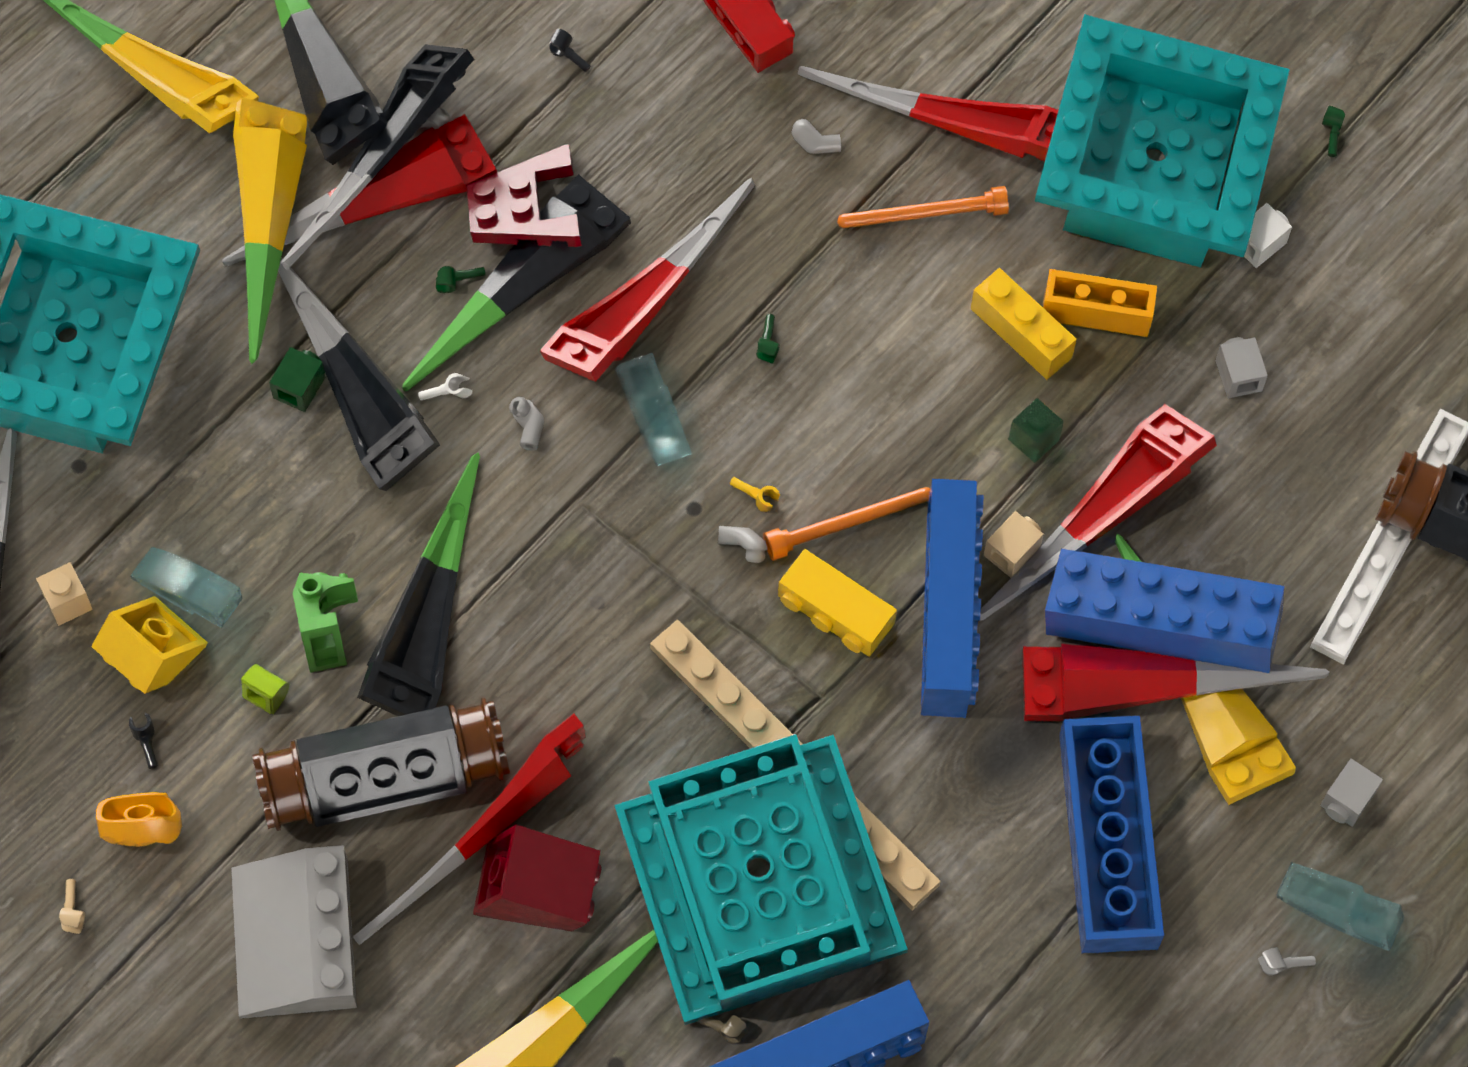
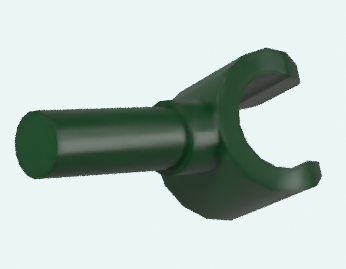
M1330 105L1326 110L1322 125L1332 128L1329 137L1328 156L1336 157L1338 136L1345 113L1343 110Z
M443 266L437 272L436 290L439 293H451L456 290V281L485 276V268L479 267L456 271L451 266Z
M767 314L764 332L758 341L756 356L758 359L773 364L779 352L780 344L771 341L775 316Z

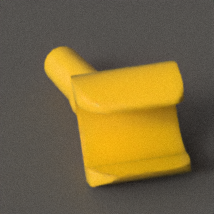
M733 477L730 481L731 486L756 499V506L762 512L771 511L773 507L770 503L765 502L762 496H770L774 500H778L780 497L778 489L773 486H764L762 489H758L736 477Z

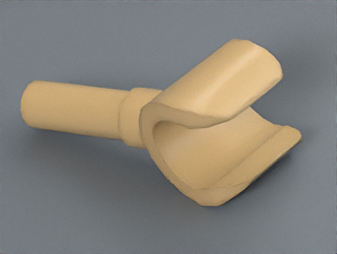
M68 879L66 880L64 908L61 909L59 918L64 931L80 934L84 925L85 912L74 910L76 881Z

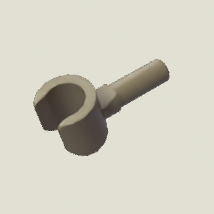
M732 1015L725 1024L711 1017L697 1021L719 1032L730 1044L739 1043L748 1033L746 1023L735 1015Z

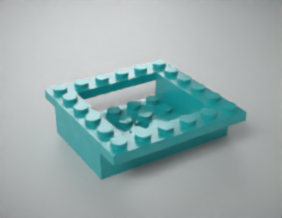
M1084 14L1034 201L1068 210L1063 231L1200 268L1208 248L1244 258L1290 69ZM1244 102L1219 208L1216 210L1240 109ZM1157 149L1164 154L1165 159L1154 161L1148 157L1147 151Z
M0 194V280L15 240H17L21 249L0 307V427L11 428L17 432L102 454L107 440L131 446L200 253L199 244ZM72 328L77 331V336L70 342L58 340V335L64 329Z
M794 734L648 781L650 794L614 805L685 1025L908 953L834 735L800 745L797 735ZM755 858L765 859L770 864L769 872L762 877L752 876L747 870L750 861Z

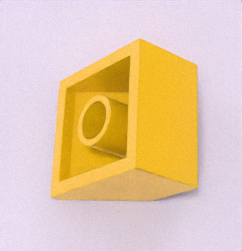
M156 596L110 612L91 647L103 657L107 664L114 666L123 674L133 687L146 694L168 685L206 647L208 642Z

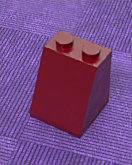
M514 825L487 843L473 915L571 932L584 926L590 921L594 912L595 903L591 898L593 888L598 883L602 867L598 863L601 850Z

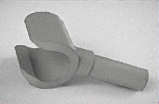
M1277 947L1264 951L1262 956L1258 958L1264 973L1268 976L1276 975L1287 968L1315 966L1316 964L1314 956L1287 957L1283 959Z

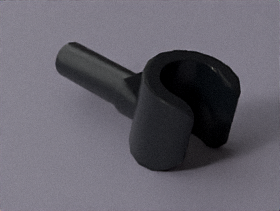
M557 29L549 44L551 53L555 56L569 58L584 72H587L591 65L569 47L573 40L572 36L563 29Z
M145 713L147 724L142 728L135 727L133 719L130 717V730L133 737L140 741L143 747L148 768H156L158 765L151 740L155 730L150 715Z

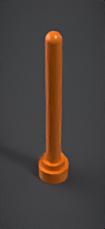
M1005 186L991 187L990 191L984 192V196L842 214L838 217L837 223L841 228H850L986 210V213H993L994 216L1009 214L1008 195Z
M924 487L788 532L786 529L781 531L779 528L764 532L763 539L767 544L768 555L774 561L788 556V552L793 551V546L928 502L930 488Z

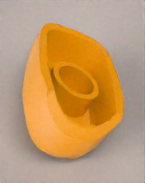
M149 792L111 797L101 801L96 809L99 836L111 844L136 847L147 846L156 842L171 844L178 838L182 828L181 812L167 793Z

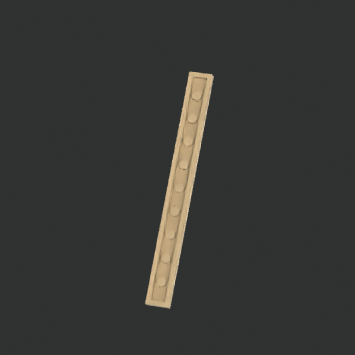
M678 619L650 643V649L750 749L793 735ZM855 796L885 884L913 911L940 886V880Z

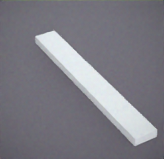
M1440 409L1417 450V458L1436 467H1440L1443 463L1446 465L1448 463L1453 464L1468 437V422ZM1378 521L1310 646L1343 665L1412 540L1409 538L1410 532L1388 523L1385 527L1380 526L1381 522Z

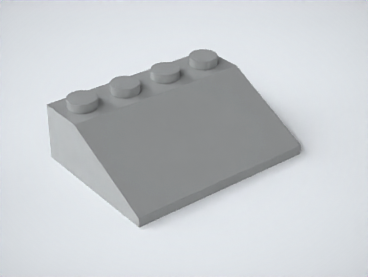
M344 845L305 848L232 867L239 1019L357 1008L348 859Z

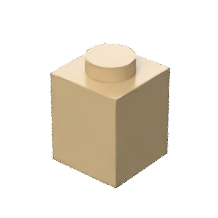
M1015 511L986 541L984 556L1012 578L1041 547L1044 534L1033 519L1027 516L1022 517Z
M71 562L36 578L42 595L58 626L93 610Z

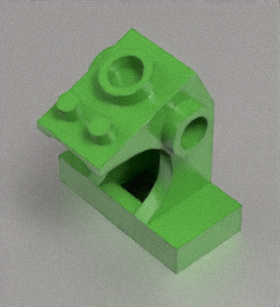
M321 572L313 574L299 573L293 590V598L310 673L347 665L336 612H328L338 606L358 602L354 579L348 578V575L345 573L339 574V577L329 576Z

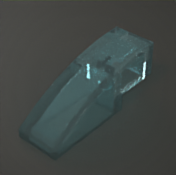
M653 353L618 364L615 368L639 430L656 466L691 455L692 453L667 385L663 383Z
M155 547L150 548L130 575L134 581L189 614L193 615L195 612L220 628L223 627L243 599L240 587L189 560Z
M1291 862L1276 894L1278 899L1306 915L1347 935L1390 951L1404 920L1401 905L1367 894L1361 885Z

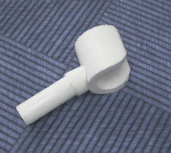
M453 373L448 376L445 384L418 392L419 398L422 401L447 394L467 398L472 394V390L459 388V385L470 378Z

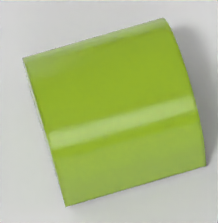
M258 664L251 666L241 678L243 698L269 714L274 715L288 693L289 683Z

